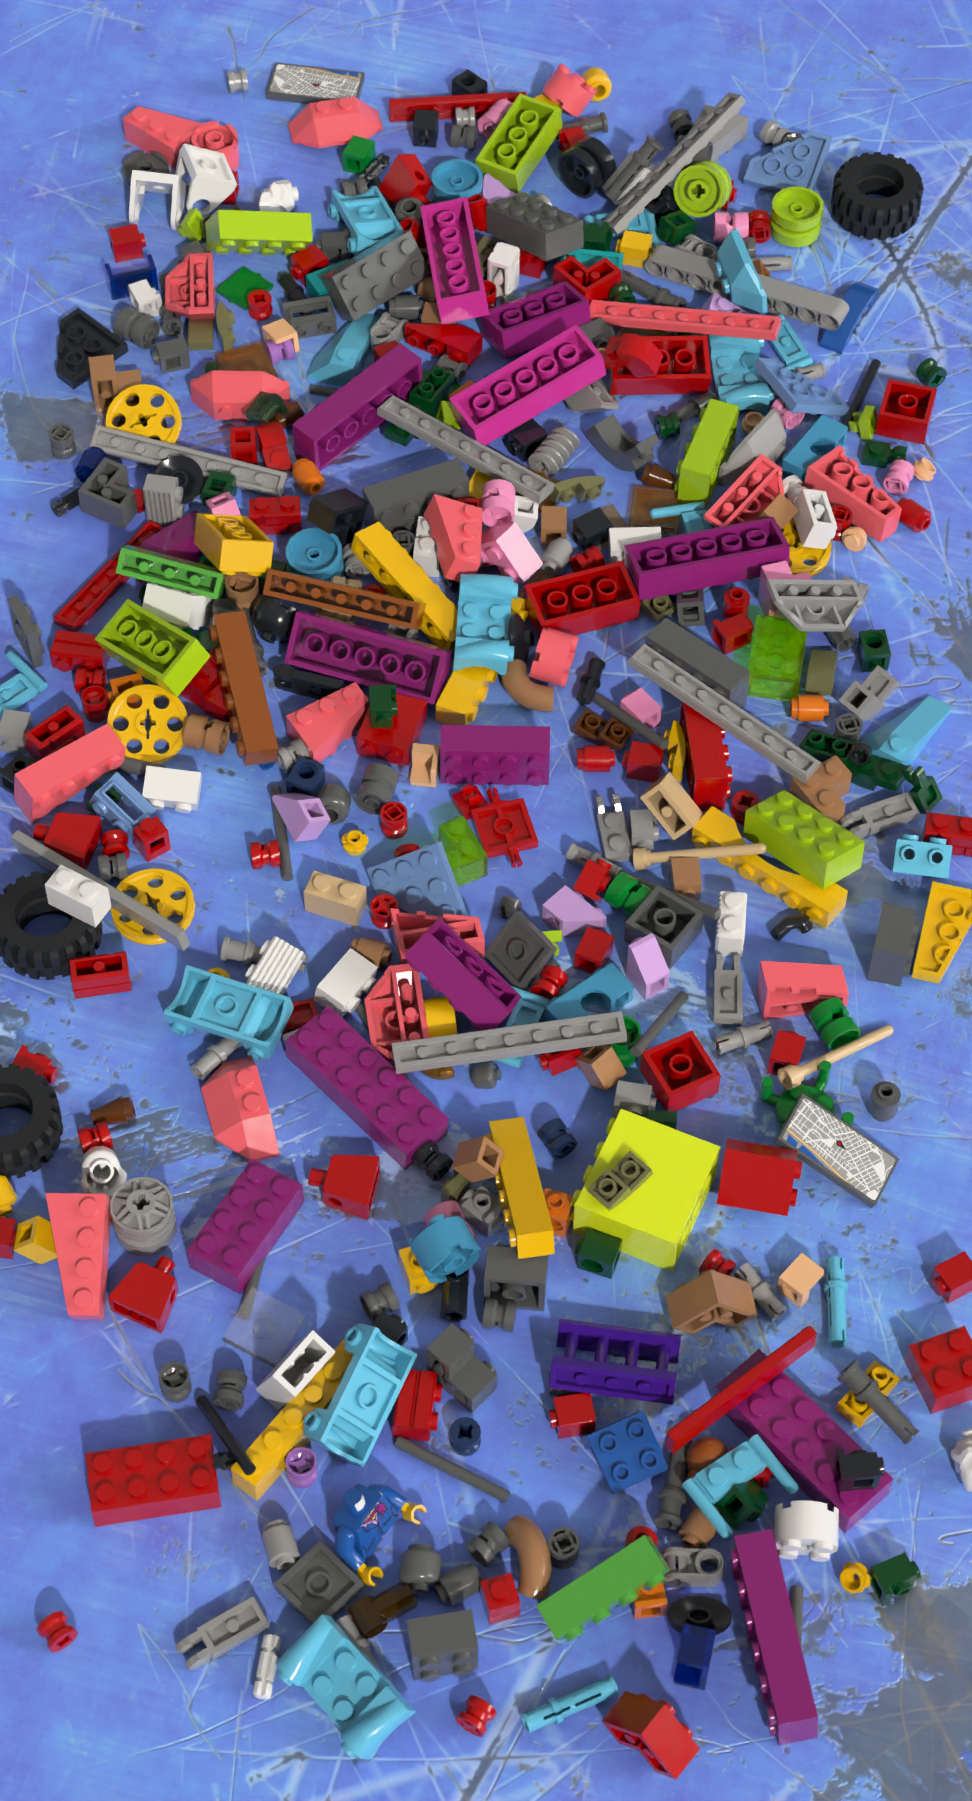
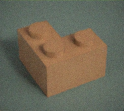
M113 355L88 357L96 414L107 413L111 402L123 390L142 384L140 369L116 372ZM132 395L127 399L126 403L128 406L134 407L139 403L140 398L137 395Z
M835 755L822 762L817 771L805 784L793 777L791 779L790 793L840 825V819L844 816L846 807L845 802L840 797L849 793L852 773Z
M715 1270L701 1272L699 1277L689 1283L679 1285L675 1291L666 1295L673 1329L692 1335L715 1322L736 1328L757 1316L750 1283L716 1272Z

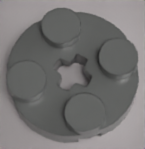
M138 151L129 155L123 163L125 182L131 186L132 170L142 171L144 169L147 172L169 174L166 157L155 151H151L152 154H144V151Z

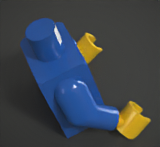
M361 1484L355 1485L354 1488L349 1489L344 1494V1502L333 1517L336 1532L335 1550L353 1571L358 1570L357 1577L365 1583V1586H376L371 1580V1575L375 1578L383 1577V1572L379 1567L366 1566L365 1563L399 1516L397 1511L402 1510L404 1520L415 1524H420V1522L414 1519V1511L427 1512L426 1508L422 1505L412 1502L407 1503L404 1496L385 1484H370L368 1487Z

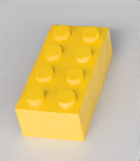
M197 513L194 544L222 574L236 575V572H246L247 575L261 576L262 573H267L268 568L271 569L274 542L247 516Z

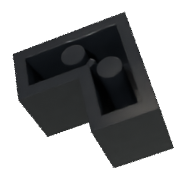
M347 488L312 497V501L309 504L307 521L328 534H335L342 544L343 550L347 544L353 542L355 533L361 531L368 501Z

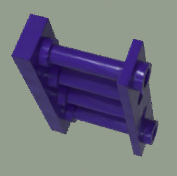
M559 1318L556 1347H563L564 1354L563 1357H552L549 1388L673 1405L677 1372L668 1371L669 1362L678 1363L681 1335ZM577 1349L595 1352L594 1361L575 1359ZM607 1354L626 1356L625 1365L606 1363ZM638 1358L656 1360V1368L637 1367Z

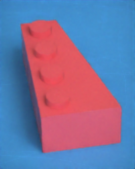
M839 445L808 466L803 486L812 490L826 491L831 507L836 505L848 507L852 512L851 523L856 527L862 528L866 534L881 543L896 532L902 508L882 488L878 489L873 484L874 479L869 474L864 475L858 469L859 464L853 458L848 459L844 454L845 450Z
M107 723L15 773L14 801L30 823L33 824L109 771L120 767L125 761L126 747Z
M45 1193L68 1316L74 1320L105 1321L111 1199L106 1194Z

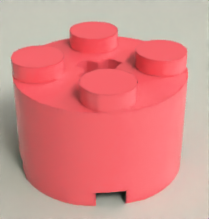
M560 63L544 85L542 92L552 101L560 104L568 113L578 117L597 90L588 83L584 85L583 83L586 80L576 72L570 74L571 70Z
M217 121L203 123L195 129L194 135L191 136L192 146L223 153L231 170L239 167L238 135L234 127L227 123L226 126L219 125Z
M543 627L529 677L565 687L579 637Z

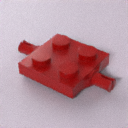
M489 788L486 794L490 803L484 807L471 809V819L484 857L488 859L508 855L512 868H516V863L517 867H520L523 862L519 852L538 847V839L523 798L511 801L500 800L497 788H493V793L491 788Z

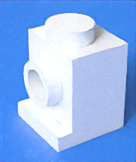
M146 279L128 285L130 303L135 310L151 318L160 315V309L162 308L160 293L157 294L154 287H150Z

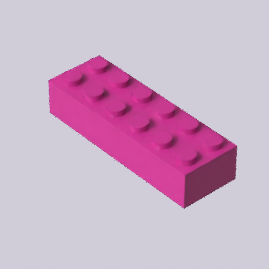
M467 197L420 206L441 324L490 315Z
M576 324L449 398L453 415L470 438L483 445H487L605 376L606 370L603 356Z

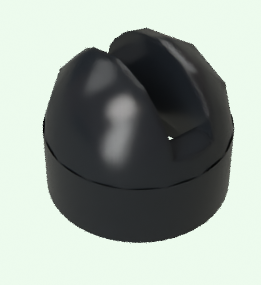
M865 741L854 743L849 751L850 760L857 765L867 764L872 756V748ZM862 750V752L859 755L856 753L857 751Z

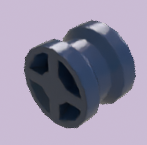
M468 1417L455 1420L450 1428V1446L452 1450L461 1456H471L476 1453L481 1444L479 1424L474 1419ZM461 1432H470V1434H462Z

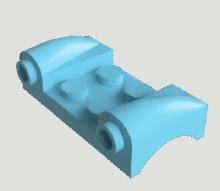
M372 186L368 191L358 196H345L337 190H331V204H328L329 218H333L335 222L344 221L351 232V238L347 239V247L349 253H353L354 256H357L398 230H403L377 186Z
M708 335L710 366L718 401L737 405L739 410H753L761 413L763 416L767 415L769 404L771 401H774L773 388L769 387L768 382H764L758 370L753 366L756 360L760 358V348H764V340Z
M461 574L453 671L478 666L492 669L500 675H506L508 662H513L514 646H509L508 639L512 599H517L518 583H513L514 577L489 574Z
M187 965L179 992L171 1005L165 1008L163 1014L170 1026V1030L177 1035L193 1034L195 1028L243 1043L248 1051L247 1054L251 1058L263 1061L264 1058L270 1059L294 1006L290 997Z
M359 1323L351 1327L345 1335V1350L352 1354L353 1357L327 1410L316 1408L308 1413L303 1421V1434L347 1463L364 1468L418 1354L393 1342L383 1335L377 1327Z
M321 1614L276 1662L279 1667L277 1674L282 1681L289 1686H292L293 1683L297 1686H302L342 1731L340 1737L343 1740L341 1747L353 1759L358 1756L361 1759L371 1760L385 1739L416 1712L329 1615Z

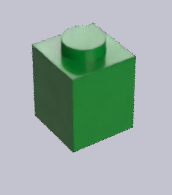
M354 135L342 152L343 171L356 175L363 173L376 158L375 141Z

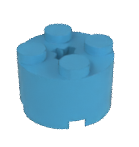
M443 1214L437 1215L428 1222L429 1227L408 1240L414 1257L431 1283L447 1281L445 1275L452 1272L456 1276L464 1273L480 1257L478 1250L481 1251V1248L464 1219L460 1216L446 1218Z

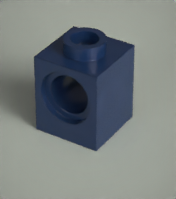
M300 756L286 779L287 793L296 792L317 797L318 791L325 783L324 765L314 759H306Z

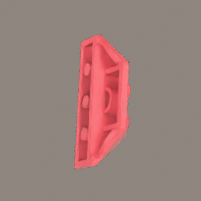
M356 97L309 103L288 124L293 144L300 143L314 148L345 145L351 141L354 135L369 139L377 132L383 130L378 111Z
M213 252L188 254L184 261L178 264L165 277L166 310L190 320L216 319Z
M212 370L197 379L190 380L192 402L214 420L264 421L280 410L287 402L291 401L289 382L280 380L276 376L263 371Z
M760 454L704 514L703 518L716 528L756 520L780 493L784 495L782 468L763 454Z
M409 964L389 966L364 1001L371 1046L383 1057L394 1061L391 1043L429 1038L419 972L411 968Z
M248 1056L225 1062L201 1087L214 1139L233 1152L243 1156L249 1162L251 1159L260 1161L279 1156L270 1110L253 1058Z

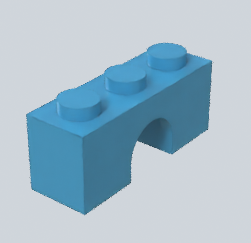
M822 414L816 422L813 421L810 424L807 433L797 439L794 448L783 455L780 462L782 478L785 479L788 476L797 475L804 485L808 466L821 458L818 454L826 455L839 445L842 448L845 446L848 427Z
M613 963L604 968L600 967L582 983H575L564 995L551 999L545 1006V1022L589 1016L583 1009L589 1005H599L608 1013L616 1012L632 1001L634 985Z

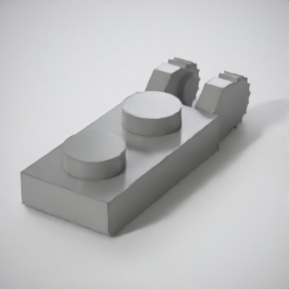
M908 792L844 815L840 819V824L843 828L856 826L862 821V825L852 828L849 832L863 839L868 834L872 835L919 819L920 812Z
M612 794L611 804L614 812L605 813L602 796H595L596 821L604 859L612 863L633 861V852L624 811L621 809L619 794Z
M716 954L713 981V1024L742 1025L743 970H741L740 955L734 954L732 958L733 970H723V954Z
M250 1597L196 1628V1632L177 1643L176 1649L179 1654H183L203 1642L206 1648L191 1656L185 1662L188 1670L192 1671L205 1665L211 1658L214 1660L266 1630L270 1625L255 1598Z

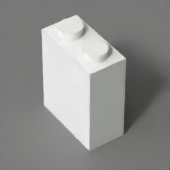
M312 1330L291 1348L255 1390L275 1409L279 1410L299 1394L336 1351Z

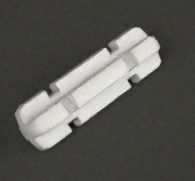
M266 1634L263 1637V1651L260 1652L256 1680L258 1681H255L253 1689L254 1697L258 1699L268 1700L271 1698L272 1683L274 1682L276 1662L278 1661L277 1653H279L281 1639L277 1635Z

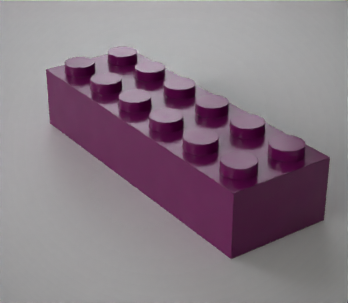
M400 343L395 348L387 351L375 363H371L367 369L353 377L342 388L334 391L322 403L317 404L306 415L298 418L292 424L296 459L307 458L314 462L318 470L321 471L387 421L377 415V408L392 395L406 403L409 402L410 392L422 379V359Z
M774 517L624 545L625 567L640 600L653 599L670 594L674 595L680 592L699 590L716 585H726L742 580H751L760 577L761 566L781 561H787L789 566L790 546Z
M301 610L296 611L284 663L365 686L396 684L397 694L427 700V703L436 704L446 686L454 651L315 612Z
M329 1005L286 1039V1057L404 1170H407L414 1164L412 1157L424 1142L432 1140L437 1144L448 1135L449 1118L402 1074H396L395 1067Z
M758 1349L715 1386L713 1397L767 1356ZM783 1371L725 1414L749 1439L758 1434L798 1484V1487L812 1501L826 1503L827 1510L833 1511L834 1507L838 1508L839 1528L844 1533L852 1528L890 1492L893 1478L886 1471L885 1475L881 1476L878 1488L839 1491L834 1463L837 1450L844 1449L845 1455L852 1451L863 1449Z
M768 1529L734 1536V1548L729 1549L731 1557L730 1566L733 1579H737V1596L740 1609L744 1610L745 1631L747 1639L751 1641L753 1652L751 1654L755 1672H762L759 1673V1690L763 1704L769 1703V1705H766V1719L770 1736L776 1735L779 1745L818 1738V1714L773 1531Z

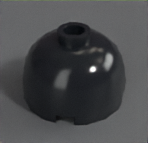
M261 595L252 612L253 624L257 631L261 633L260 638L270 644H274L275 641H289L295 614L298 610L291 605L289 608L281 605L282 601L277 598Z

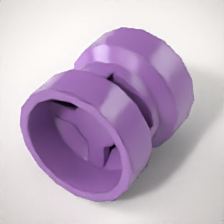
M291 339L279 344H275L272 340L264 342L265 354L270 365L278 364L283 359L286 361L295 359V351Z
M297 1447L288 1453L286 1469L289 1482L297 1488L312 1486L318 1478L315 1453L306 1447Z

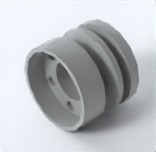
M145 1176L125 1181L114 1191L110 1200V1213L115 1237L120 1246L130 1254L138 1256L155 1255L165 1250L173 1242L177 1232L173 1198L167 1186L158 1179Z

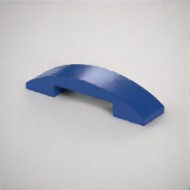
M858 281L855 282L842 298L849 305L848 314L839 329L835 331L825 330L820 341V347L842 354L851 340L854 328L866 308L871 307L880 289Z

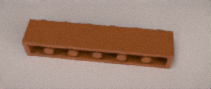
M269 568L263 590V595L410 629H421L426 603Z
M245 611L214 614L212 625L208 626L210 641H214L216 646L214 648L215 663L220 664L221 671H219L221 687H226L227 694L224 696L225 706L227 710L232 712V717H230L232 733H237L238 740H236L238 757L242 756L244 766L276 762L279 748Z

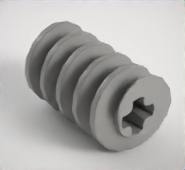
M564 426L555 427L528 458L532 471L543 478L548 475H556L564 463L574 454L575 450L580 447L578 437Z

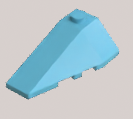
M364 314L354 321H349L314 358L307 379L344 386L353 377L359 375L370 350V330L380 317Z
M929 695L868 734L863 741L871 746L872 755L907 766L911 765L950 714L953 707Z

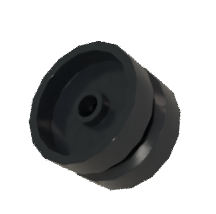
M590 136L578 141L573 147L561 153L557 159L559 175L565 186L573 194L584 199L596 194L617 170L610 150L603 142Z

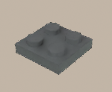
M17 595L10 597L7 601L14 634L33 668L43 665L42 654L45 653L43 644L39 637H42L41 630L37 622L32 623L30 620L32 616L27 604H22Z
M515 911L486 950L485 956L516 988L526 991L557 948L521 911Z
M321 1541L313 1546L273 1584L274 1589L310 1625L321 1614L334 1618L365 1589V1583Z

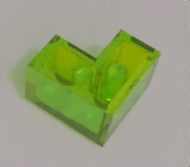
M461 816L439 825V842H442L457 886L459 887L487 876L488 856L465 817Z

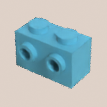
M902 834V839H895L891 872L948 879L952 845H946L947 839L930 837L929 843L919 842V836Z

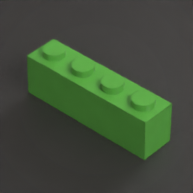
M131 545L121 547L116 568L117 574L213 599H219L222 596L227 576L215 567Z
M643 1535L536 1606L555 1639L562 1641L566 1639L568 1642H571L584 1634L583 1627L592 1621L597 1625L612 1615L610 1610L618 1604L625 1607L639 1598L637 1592L646 1586L649 1589H653L666 1580L664 1574L671 1570L652 1538Z

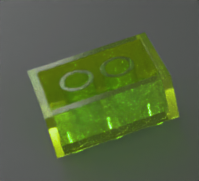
M756 615L748 665L750 678L747 696L783 701L797 698L807 631L797 630L780 617Z

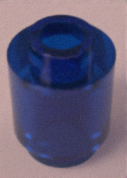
M91 446L83 452L75 468V475L82 483H85L102 460L106 458V453L101 448Z

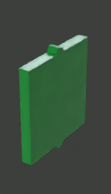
M243 266L216 289V293L228 299L229 303H234L246 311L249 308L248 295L255 290L269 292L274 288V285L261 277L260 273L256 274Z

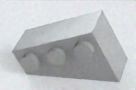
M704 106L703 110L701 111L700 115L698 116L689 133L714 108V106ZM737 114L725 124L722 131L715 134L709 140V142H713L711 161L718 162L722 154L725 152L729 153L733 150V146L736 143L747 139L749 117Z

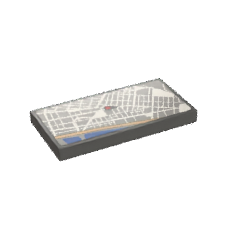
M275 63L267 90V99L306 104L348 97L359 99L365 80V73Z
M803 1093L798 1097L774 1141L782 1148L798 1150V1159L870 1208L877 1204L899 1161V1158Z

